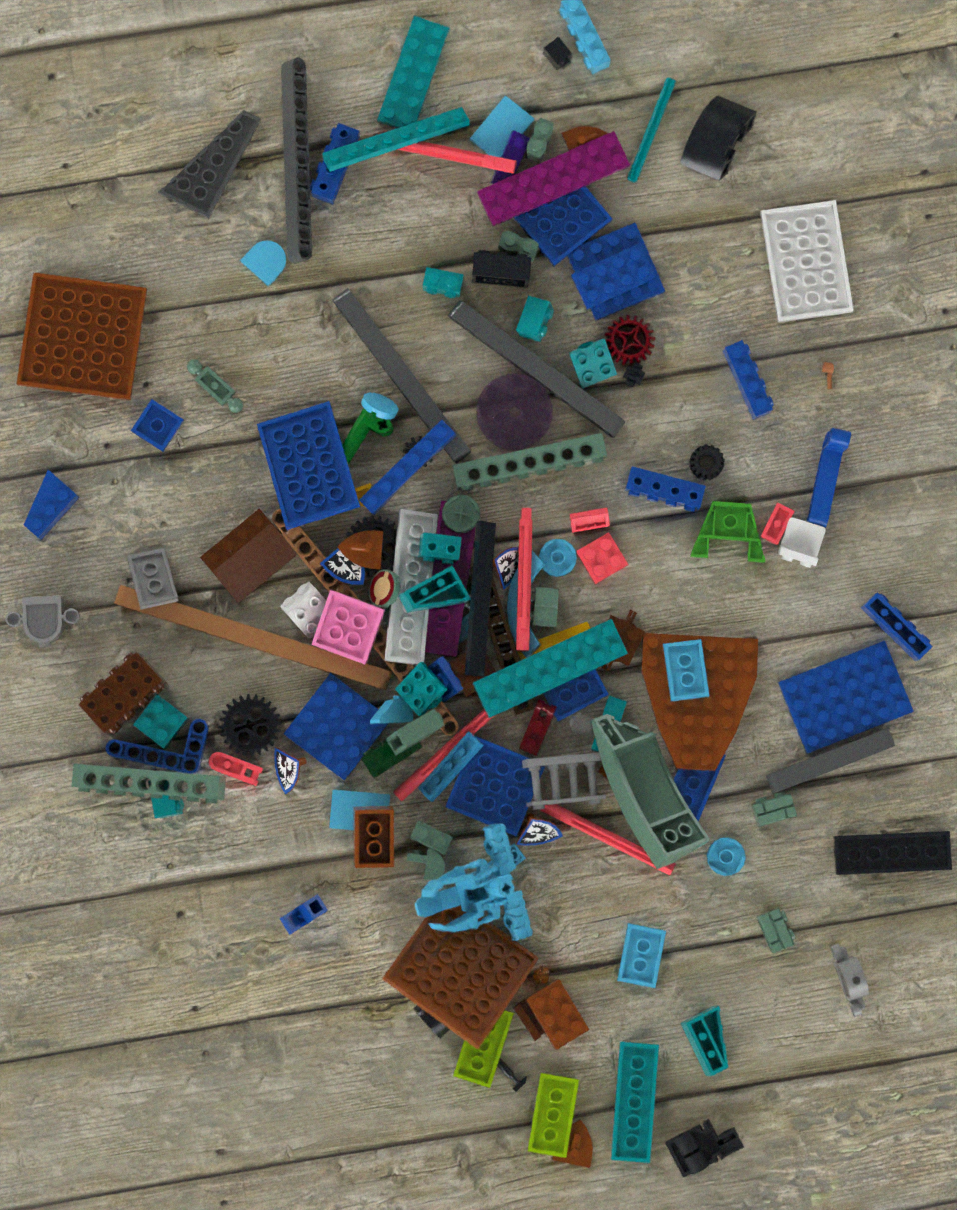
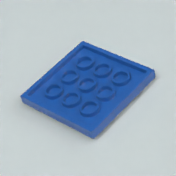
M586 186L514 217L515 221L529 238L539 244V250L553 267L613 220Z
M636 223L582 244L567 256L575 273L640 243L656 276L654 280L590 308L595 322L665 293L664 286Z
M330 673L284 732V735L345 781L364 756L363 753L370 749L388 724H370L371 718L378 709Z
M475 736L483 744V747L459 772L445 807L487 825L504 824L506 827L505 832L517 837L529 808L526 803L531 802L533 798L531 771H529V768L522 767V760L530 758ZM545 766L540 767L539 778H541Z

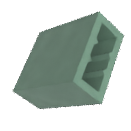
M434 708L396 730L386 740L394 754L398 755L443 727V718Z

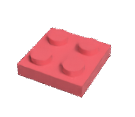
M609 532L576 551L595 585L628 566L627 561Z

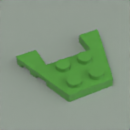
M712 501L690 557L708 558L709 539L748 542L747 562L765 563V556L761 547L762 544L759 539L751 504Z

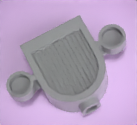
M61 595L22 597L23 615L21 616L19 613L12 611L5 618L6 623L11 627H18L23 623L27 636L33 641L38 642L40 648L51 647V643L60 638L64 631L65 621L69 624H76L80 619V614L73 608L67 609L64 612V597Z
M839 944L831 946L832 955L835 959L833 963L845 999L849 1000L853 1016H860L865 1009L862 997L869 995L864 972L858 959L853 956L849 957L845 947H840Z

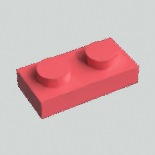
M777 503L760 537L778 545L794 510Z

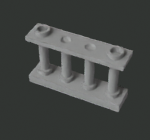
M600 753L522 760V767L529 768L532 776L534 802L526 803L527 807L533 806V810L545 809L544 805L589 801V805L600 804V800L606 799V795L597 794L594 765H596L597 761H601ZM577 763H584L587 766L590 792L588 797H579L576 773ZM566 764V768L569 771L571 798L561 799L557 769H559V765ZM547 766L548 770H550L553 800L542 801L539 778L540 767Z

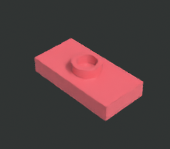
M607 507L570 514L572 533L610 526Z

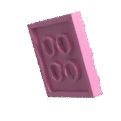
M330 590L311 645L362 664H367L385 609Z

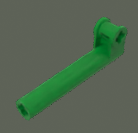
M363 408L343 442L348 465L370 430L382 437H388L393 433L394 426L390 419L378 418L375 416V412L369 413ZM381 425H387L388 428H387V429H385V428L381 429L380 426H381Z

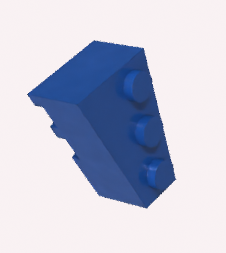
M47 470L24 526L42 540L80 497L52 472Z

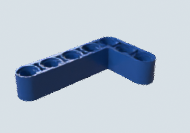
M831 428L825 435L807 522L824 528L827 527L842 454L850 443V431Z
M195 719L191 723L183 755L117 739L110 740L106 744V752L112 757L195 774L201 766L209 725L202 719ZM199 722H202L205 726L202 733L195 731V725ZM194 741L200 743V749L197 752H193L190 748L191 743ZM114 743L120 745V751L116 754L111 751V746ZM133 747H137L139 750V755L136 758L130 756V750ZM155 751L158 754V759L155 762H150L148 756L151 752ZM170 756H175L177 759V763L173 767H170L167 763V759ZM189 760H193L196 763V767L192 771L186 768V763Z

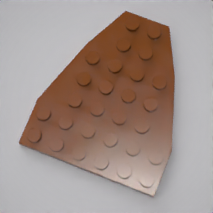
M644 634L641 672L645 680L646 690L652 704L651 707L659 733L663 737L676 769L716 770L737 732L757 678L758 639ZM701 639L710 696L671 702L663 644Z

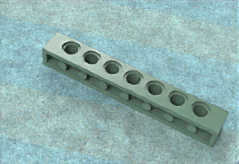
M599 433L454 464L453 472L457 490L469 491L473 489V486L488 487L492 485L491 482L499 481L501 484L510 482V478L518 477V480L528 478L529 474L536 473L538 476L547 474V470L555 469V472L566 470V466L570 465L576 468L584 466L585 462L592 461L593 464L604 461L603 458L607 457L603 434ZM581 448H590L591 454L588 456L583 455ZM570 451L573 457L566 460L563 458L562 453ZM551 455L554 458V462L547 464L544 462L543 457ZM533 459L536 465L529 468L525 465V461ZM514 463L517 469L510 472L506 469V465ZM496 467L498 469L497 475H489L487 472L488 468ZM477 471L480 476L478 479L473 480L469 477V473Z
M74 764L71 787H78L80 792H90L91 788L96 789V793L108 794V790H113L114 795H126V792H132V796L144 797V793L151 794L150 798L162 799V795H169L171 800H180L182 796L187 797V801L199 802V798H205L206 803H217V800H224L226 777ZM95 774L97 779L96 782L93 784L92 776ZM112 776L115 779L113 785L110 784V778ZM130 777L133 780L131 787L128 786V779ZM148 779H150L151 786L149 788L146 787V781ZM166 781L169 782V788L167 790H165L164 783ZM184 782H186L188 785V788L185 792L182 789V785ZM202 784L206 785L204 793L200 790Z

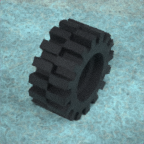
M708 444L695 449L689 460L692 474L696 475L698 479L702 478L703 480L716 478L722 472L725 462L723 453L719 451L720 449H716L714 445L708 446ZM708 455L713 458V468L706 470L700 466V458L702 456Z

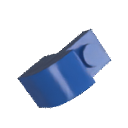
M317 894L279 919L289 935L327 912L328 909Z

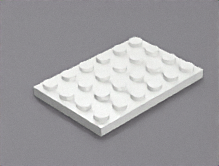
M836 200L761 210L760 214L778 323L853 312Z

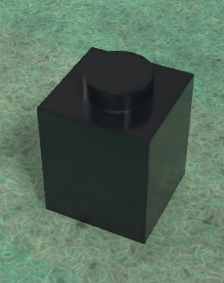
M559 36L543 49V54L556 70L561 67L564 69L571 63L572 53Z

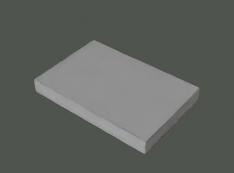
M165 548L127 556L141 610L178 602V595Z

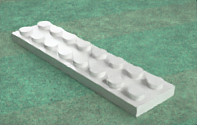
M405 509L399 510L393 572L399 577L397 578L398 582H400L399 595L432 577L433 562L423 561V558H419L418 554L421 534L424 532L436 534L438 514ZM399 597L394 604H390L384 661L413 665L424 662L429 609L407 613Z

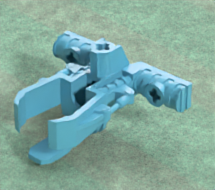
M491 824L483 828L485 832L484 848L487 854L490 855L492 865L489 866L485 859H478L464 866H455L454 870L444 874L439 879L430 880L423 888L422 897L418 898L415 903L418 916L428 917L460 905L462 911L467 912L446 925L429 923L432 929L445 932L477 929L483 923L499 919L500 906L504 905L505 914L503 921L512 935V941L533 936L532 928H530V919L525 908V900L522 897L523 892L522 890L515 891L511 881L513 877L510 875V872L516 868V865L513 862L514 858L510 851L511 846L504 824ZM476 868V871L470 874H465L464 869ZM452 883L456 885L455 887L438 891L443 888V885ZM487 910L489 915L485 916L483 920L478 922L477 919L484 916L483 911Z

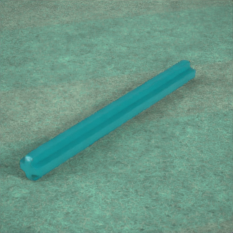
M666 78L627 177V180L636 183L675 86L676 80L673 78Z

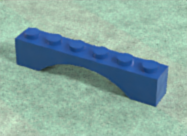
M441 420L359 501L375 515L423 465L457 436L456 433Z

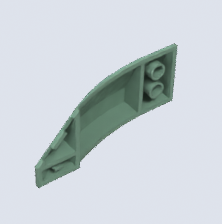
M608 714L592 719L591 723L601 761L612 791L629 826L655 867L660 869L672 864L709 842V837L689 809L670 774L656 739L657 734L641 731L638 726L626 721L622 723L614 720V717Z

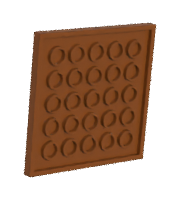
M33 272L16 384L18 386L131 401L147 288Z
M460 905L425 917L382 979L478 1049L539 958L517 941H512L510 936L491 922L483 923L477 929L458 932L439 931L430 927L429 923L446 925L467 913L462 911ZM484 917L477 919L478 922L483 920Z

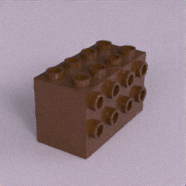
M132 652L123 659L124 663L118 667L116 665L110 670V676L104 680L102 678L94 685L95 690L91 693H85L80 698L81 702L78 705L105 734L114 735L122 728L121 725L126 720L130 721L140 707L144 708L150 703L151 697L165 689L164 686L167 682L138 652L134 654Z

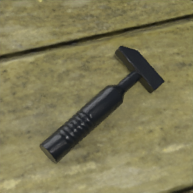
M499 1058L497 1066L508 1078L517 1084L512 1088L517 1092L526 1083L527 1076L519 1082L514 1076V1072Z

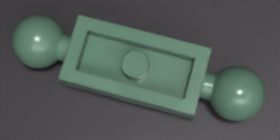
M192 359L187 363L188 372L198 375L194 380L219 404L224 406L228 403L229 410L233 413L242 411V400L232 397L236 392L211 368L207 366L203 370L201 362L197 359Z

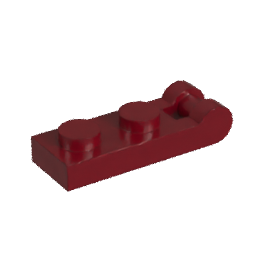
M538 700L519 749L538 756L557 706L552 704L550 706L545 704V701ZM541 711L547 712V716H541Z

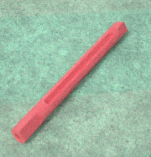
M424 141L397 149L513 174L517 164L516 160Z
M522 508L521 519L519 520L516 651L523 652L529 651L532 508Z
M485 709L393 791L401 802L424 782L468 731L474 735L491 719L488 718Z
M558 804L544 805L545 809L540 810L656 868L643 847ZM672 863L658 870L671 875L676 864Z

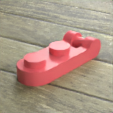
M215 752L209 757V766L213 770L257 786L259 773L262 774L263 771L262 767L222 752ZM247 768L252 770L250 777L244 776Z

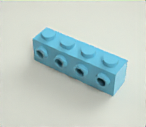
M562 0L559 8L562 19L566 20L568 24L567 29L576 40L577 50L582 52L586 68L590 69L592 74L608 68L611 60L582 1Z

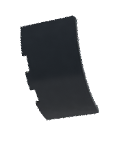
M720 96L714 97L699 116L689 135L682 154L681 164L721 180L729 172L731 162L736 153L733 149L737 141L742 142L746 134L753 128L757 111Z

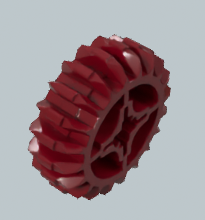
M626 315V321H624L622 316L619 317V323L613 320L612 324L614 327H607L611 333L606 332L604 335L606 338H609L605 340L607 345H610L608 346L609 351H613L610 353L611 358L616 355L615 362L618 363L622 359L623 366H625L626 361H629L631 366H633V360L638 364L641 363L640 358L646 361V355L650 356L652 354L649 349H654L655 347L653 343H650L655 341V337L650 336L654 331H647L650 324L642 325L644 322L643 318L640 319V322H637L636 315L633 317V320H630V315ZM623 327H634L631 332L619 331ZM639 331L644 336L645 346L637 339ZM634 334L633 344L630 343L626 346V337L629 338ZM614 335L619 337L618 339L623 344L620 351L615 345ZM629 349L640 350L637 354H625Z

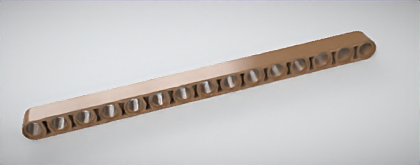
M120 585L114 601L116 605L381 690H387L392 675L391 671L370 664H362L341 655L176 602L141 610L135 589Z

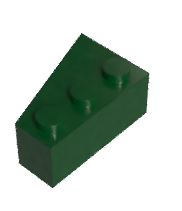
M384 739L375 750L371 748L364 752L361 760L375 779L423 747L418 742L400 754L395 755L387 740Z

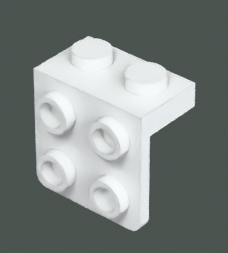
M791 517L778 551L779 555H782L781 559L790 562L795 559L800 561V565L811 568V565L816 566L818 562L817 556L826 531L825 528Z
M308 581L306 584L301 585L293 596L286 598L280 607L307 638H312L316 633L326 600Z

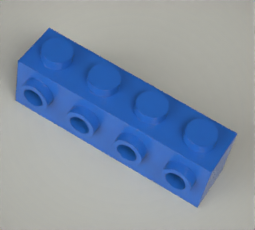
M338 123L337 127H333L330 138L332 140L330 145H326L324 152L357 142L360 137V131ZM320 162L316 173H318L317 179H313L310 185L312 197L333 205L348 166L330 172L325 162Z
M743 340L725 347L723 354L752 419L755 420L771 413L774 403L771 396H767L764 390L766 389V384L757 374L759 369L756 362H752L749 356L751 351L748 344H744Z
M632 466L625 491L629 492L628 495L639 497L643 495L649 501L658 502V500L665 501V504L668 506L676 507L680 505L684 506V510L695 512V509L699 510L701 507L706 486Z
M878 592L873 594L861 609L915 662L920 660L933 647L930 644V640L925 635L920 634L912 622L906 621L902 617L901 611L896 607L893 608L883 594Z

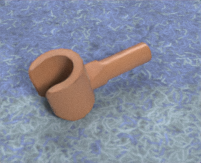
M824 362L822 372L828 373L827 389H832L834 365Z

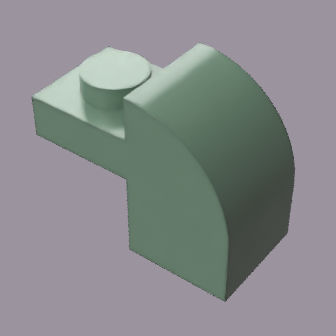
M428 848L427 855H423L424 851L412 850V853L407 854V861L426 863L424 879L434 880L444 875V860L434 849Z

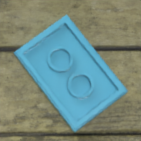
M505 95L471 136L470 141L488 155L501 157L512 130L524 134L535 118Z
M702 640L663 644L671 702L709 697Z
M333 790L329 828L353 830V807L390 806V794Z
M628 923L617 981L656 988L666 935L665 930Z

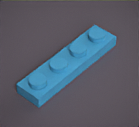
M468 731L418 789L429 801L433 802L483 747V744L473 733Z

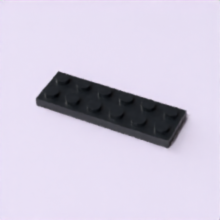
M950 831L833 836L835 875L952 870Z

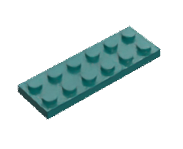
M417 16L413 17L377 122L399 128L418 121L450 27Z
M620 1041L611 1160L650 1163L659 1044Z

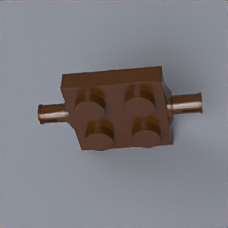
M629 610L626 619H619L610 615L608 620L612 619L628 654L609 662L608 666L607 664L603 665L602 669H606L609 672L613 662H620L626 666L630 665L645 634V631L633 624L637 614L635 611L633 613V610Z

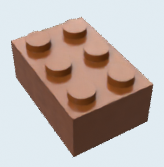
M392 806L353 807V864L355 868L394 867V809Z
M560 979L552 981L525 998L555 1050L589 1031L588 1026Z

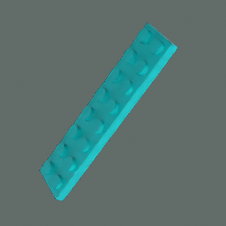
M612 619L475 681L473 685L488 718H491L628 653Z

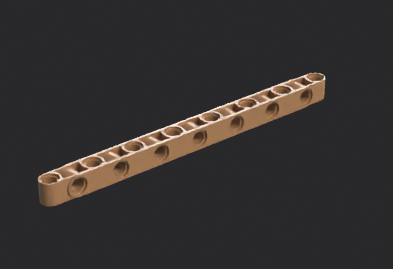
M281 509L276 510L272 515L275 526L328 593L330 590H334L359 600L346 583L335 578L331 583L324 581V576L328 572L325 571L320 563L326 559L325 556L300 526L287 530L285 523L280 524L276 522L277 516L282 514ZM309 544L311 547L310 551L302 553L300 551L301 545ZM380 626L378 632L383 635V639L381 642H374L373 648L384 661L387 633ZM384 661L400 682L415 668L412 664H406L407 670L405 672H398L396 670L398 662ZM441 701L435 707L436 712L441 714L444 726L447 722H453L456 728L450 733L444 729V726L440 730L447 736H453L458 732V723Z

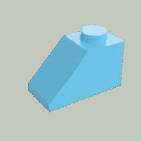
M400 695L393 696L392 700H386L371 718L370 724L412 722L413 709Z

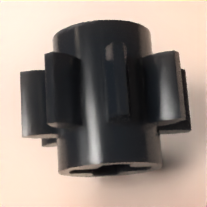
M634 363L631 366L628 364L623 378L627 379L625 384L634 387L635 383L641 384L646 373L642 371V365Z

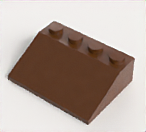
M259 508L200 558L233 598L240 603L297 556V553Z

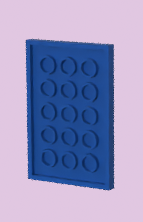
M330 401L257 424L287 530L361 507Z
M885 641L778 682L806 754L914 712Z

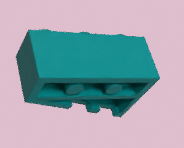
M453 565L398 596L407 613L462 604L471 600Z
M712 1006L680 1023L705 1076H714L729 1068L726 1046L723 1039L720 1006Z

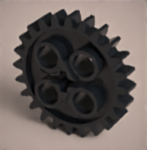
M371 515L370 521L366 517L362 519L363 523L357 520V527L352 525L350 527L352 532H347V537L362 531H373L374 529L383 531L381 555L385 558V561L381 559L380 569L364 567L365 572H368V577L381 570L393 571L397 529L393 528L395 522L389 525V518L383 522L381 516L375 520L373 515ZM384 545H390L392 553H386Z
M247 694L245 700L240 695L239 702L232 699L234 705L227 704L226 706L229 711H222L226 716L225 718H219L220 721L224 722V725L219 726L220 729L225 731L220 736L227 737L224 743H231L229 749L236 747L235 753L237 754L243 750V756H246L248 751H250L251 757L254 756V751H257L259 755H261V749L268 752L267 745L269 744L274 747L275 745L272 740H279L275 733L281 732V730L277 729V726L281 725L282 722L276 721L280 714L274 715L277 708H270L271 701L265 704V697L259 701L257 694H255L253 699H251L250 694ZM254 708L261 709L262 714L259 718L252 717L251 712ZM236 714L243 716V722L239 725L233 722ZM262 719H267V721L264 723L254 725L253 730L245 728L238 732H234L235 728L248 725L249 720L252 723H254ZM261 726H266L268 729V733L264 737L259 736L257 732ZM243 732L249 734V740L246 743H242L239 740V736Z

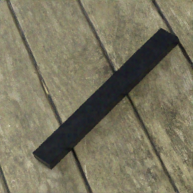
M477 521L465 664V675L484 677L496 531V523Z

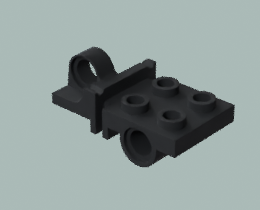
M707 1119L703 1122V1129L699 1124L667 1140L665 1144L683 1178L690 1174L699 1173L710 1164L718 1162V1155L722 1160L724 1157L744 1148L735 1127L724 1131L718 1136L710 1120Z

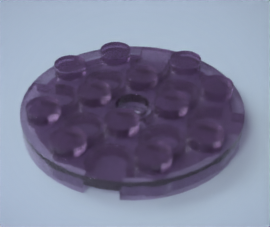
M507 374L491 381L480 394L476 409L477 422L483 435L494 445L507 450H522L539 442L547 433L553 414L551 400L545 388L535 379L522 374ZM517 407L520 410V414L517 417H511L509 414L510 408Z

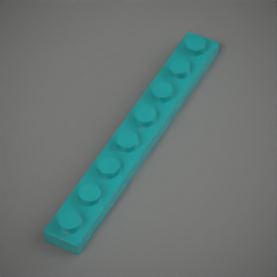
M459 107L324 152L322 157L331 172L468 126L470 120L464 109Z

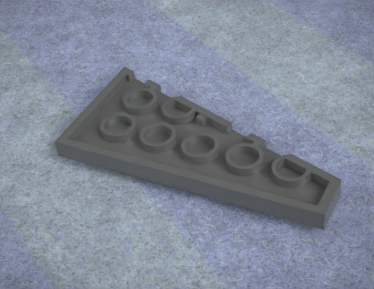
M243 110L227 125L228 127L223 132L218 134L207 147L205 146L185 165V168L179 174L174 176L164 188L162 187L158 194L209 219L261 122V118Z

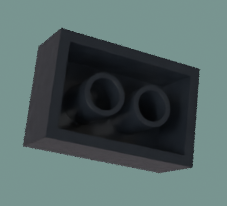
M487 250L474 252L472 283L528 288L531 257H528L526 254L510 256L507 252L490 254Z

